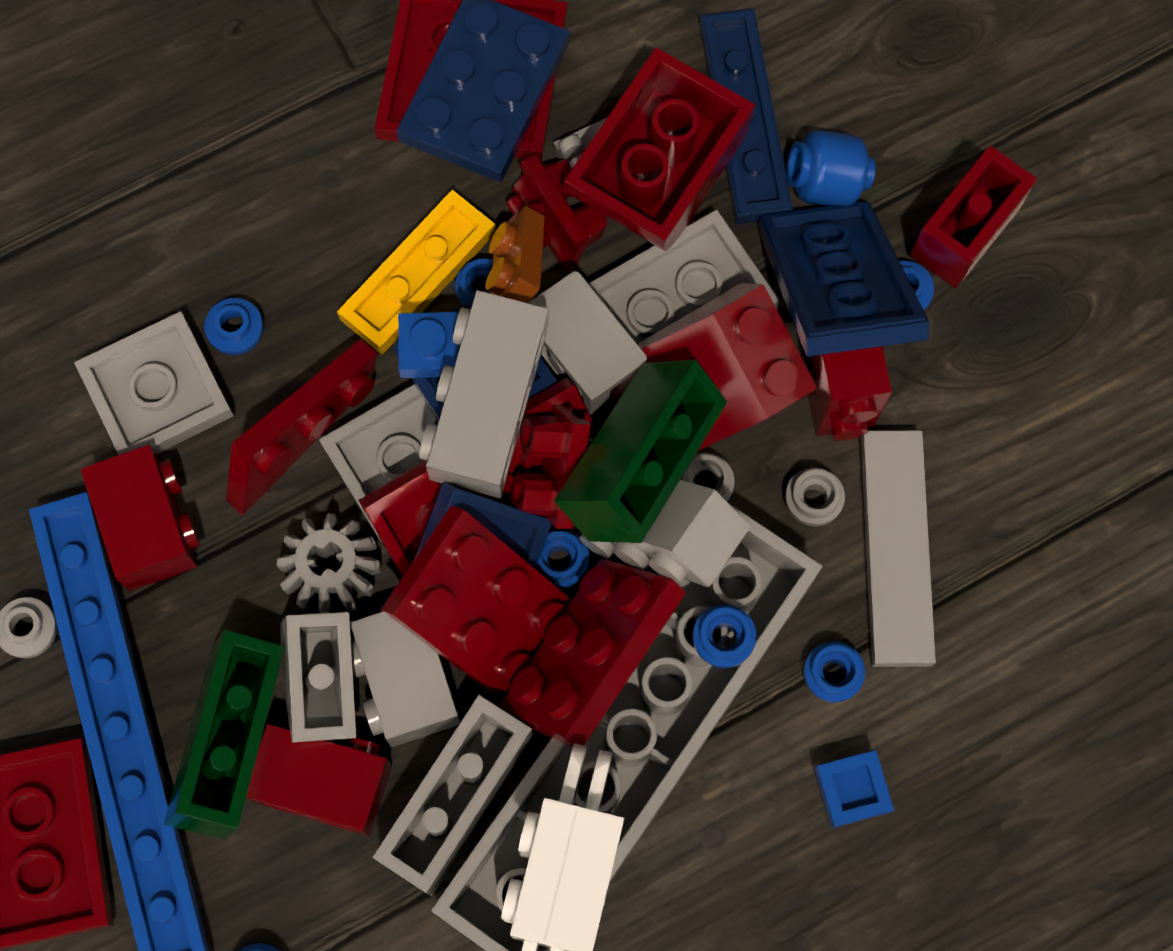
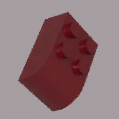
M656 47L564 180L563 189L566 193L658 248L667 251L685 230L747 136L755 104Z

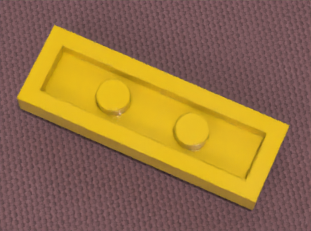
M451 190L337 311L339 319L383 355L398 339V314L422 313L454 279L459 271L494 236L496 232L495 223L454 190Z

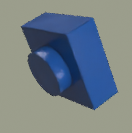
M459 312L398 314L399 373L401 378L440 377L445 365L455 367L460 345L453 343V334Z
M876 750L821 764L814 768L831 829L894 811Z

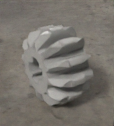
M328 513L326 515L323 529L317 530L310 518H304L302 528L307 536L303 540L290 534L285 535L284 538L286 546L295 554L283 555L277 558V567L280 571L290 573L281 582L282 589L286 594H296L299 592L296 604L303 611L312 608L319 600L318 605L321 614L333 613L335 601L340 600L347 612H354L357 607L351 594L356 590L363 596L370 597L374 592L372 584L362 576H373L381 572L380 562L368 557L377 548L373 537L359 538L361 526L355 520L347 522L339 531V522L335 514ZM335 558L338 559L341 568L337 572L327 569L322 573L317 566L321 559L329 562Z

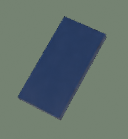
M856 202L849 206L833 205L766 214L758 217L760 238L807 357L929 340V320L870 202Z

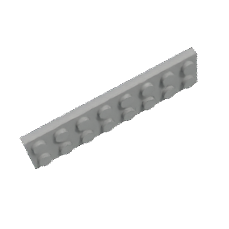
M718 210L687 226L667 251L654 245L589 283V286L636 344L740 283L764 284L776 309L780 301ZM415 385L410 386L319 439L380 543L382 541L358 500L424 462L425 460L419 459V452L428 423L437 425L439 423ZM609 402V406H608L607 408H605L604 410H602L600 413H602L603 411H605V410H607L608 408L612 407V405L610 404V402Z

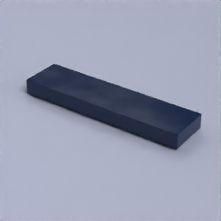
M746 9L700 15L699 29L708 77L755 104L747 136L725 168L735 225L759 222L758 217L766 214L793 211L755 10Z

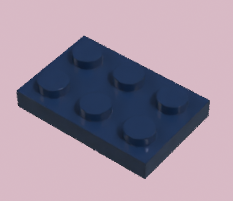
M463 0L396 131L398 141L502 183L568 48L570 31L493 0Z

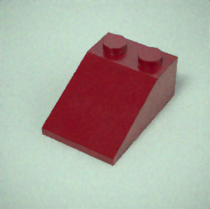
M740 283L637 344L647 357L646 363L696 359L727 400V404L699 450L770 418L817 389L764 284ZM636 373L610 390L609 402L613 409Z

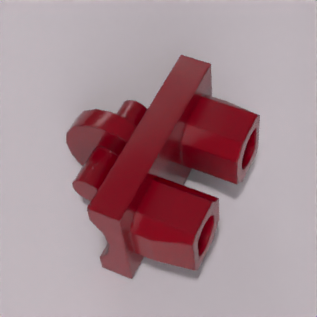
M536 155L522 160L519 167L523 174L513 185L512 191L515 196L507 202V206L513 214L508 223H512L524 206L544 215L543 248L548 245L565 271L578 265L584 249L602 237L607 226V220L603 214L588 205L572 211L565 199L571 197V195L564 191L563 185L564 180L572 170L567 159L542 165Z
M553 405L551 416L531 417L523 420L520 437L521 450L528 457H544L542 474L517 473L514 477L511 494L513 504L521 512L544 515L556 529H573V522L554 500L595 438L589 436L591 424L574 416V409L568 405Z

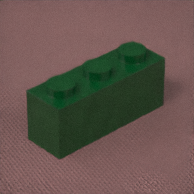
M696 359L643 363L555 498L554 502L589 542L642 543L727 404V400Z
M224 630L215 642L210 652L164 825L223 840L238 829L285 646Z

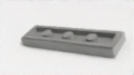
M868 431L867 434L861 437L872 667L933 666L936 663L923 434L922 431Z

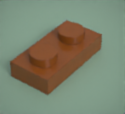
M524 206L511 224L505 221L498 227L489 246V253L493 254V265L487 277L485 288L490 291V294L529 303L539 291L544 215Z

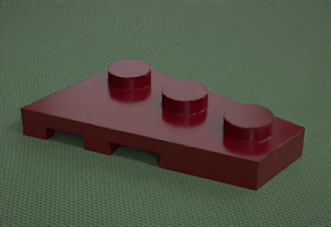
M362 339L357 341L232 442L226 501L242 516L349 406L354 407L358 405L371 392L375 384V380L372 378L378 353Z

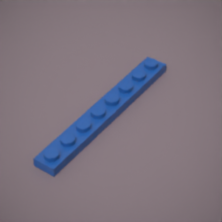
M85 492L29 509L31 522L138 951H210L179 829L164 825L171 798L108 554L89 494Z

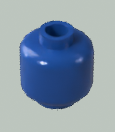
M813 130L805 135L802 142L797 141L792 146L787 162V181L789 186L795 187L800 200L806 203L824 206H849L857 202L863 190L867 191L871 188L875 177V161L872 157L868 156L867 147L860 137L848 133Z

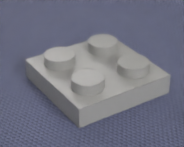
M181 311L74 362L118 455L149 444L158 454L234 416Z

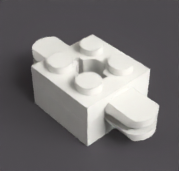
M574 743L559 801L544 798L540 814L530 811L527 813L518 851L521 852L520 856L529 858L524 880L520 881L511 878L501 919L504 922L512 924L510 936L516 940L524 941L522 951H537L538 946L550 948V951H593L624 822L623 817L599 812L612 752L599 750L585 808L575 806L574 801L587 746Z

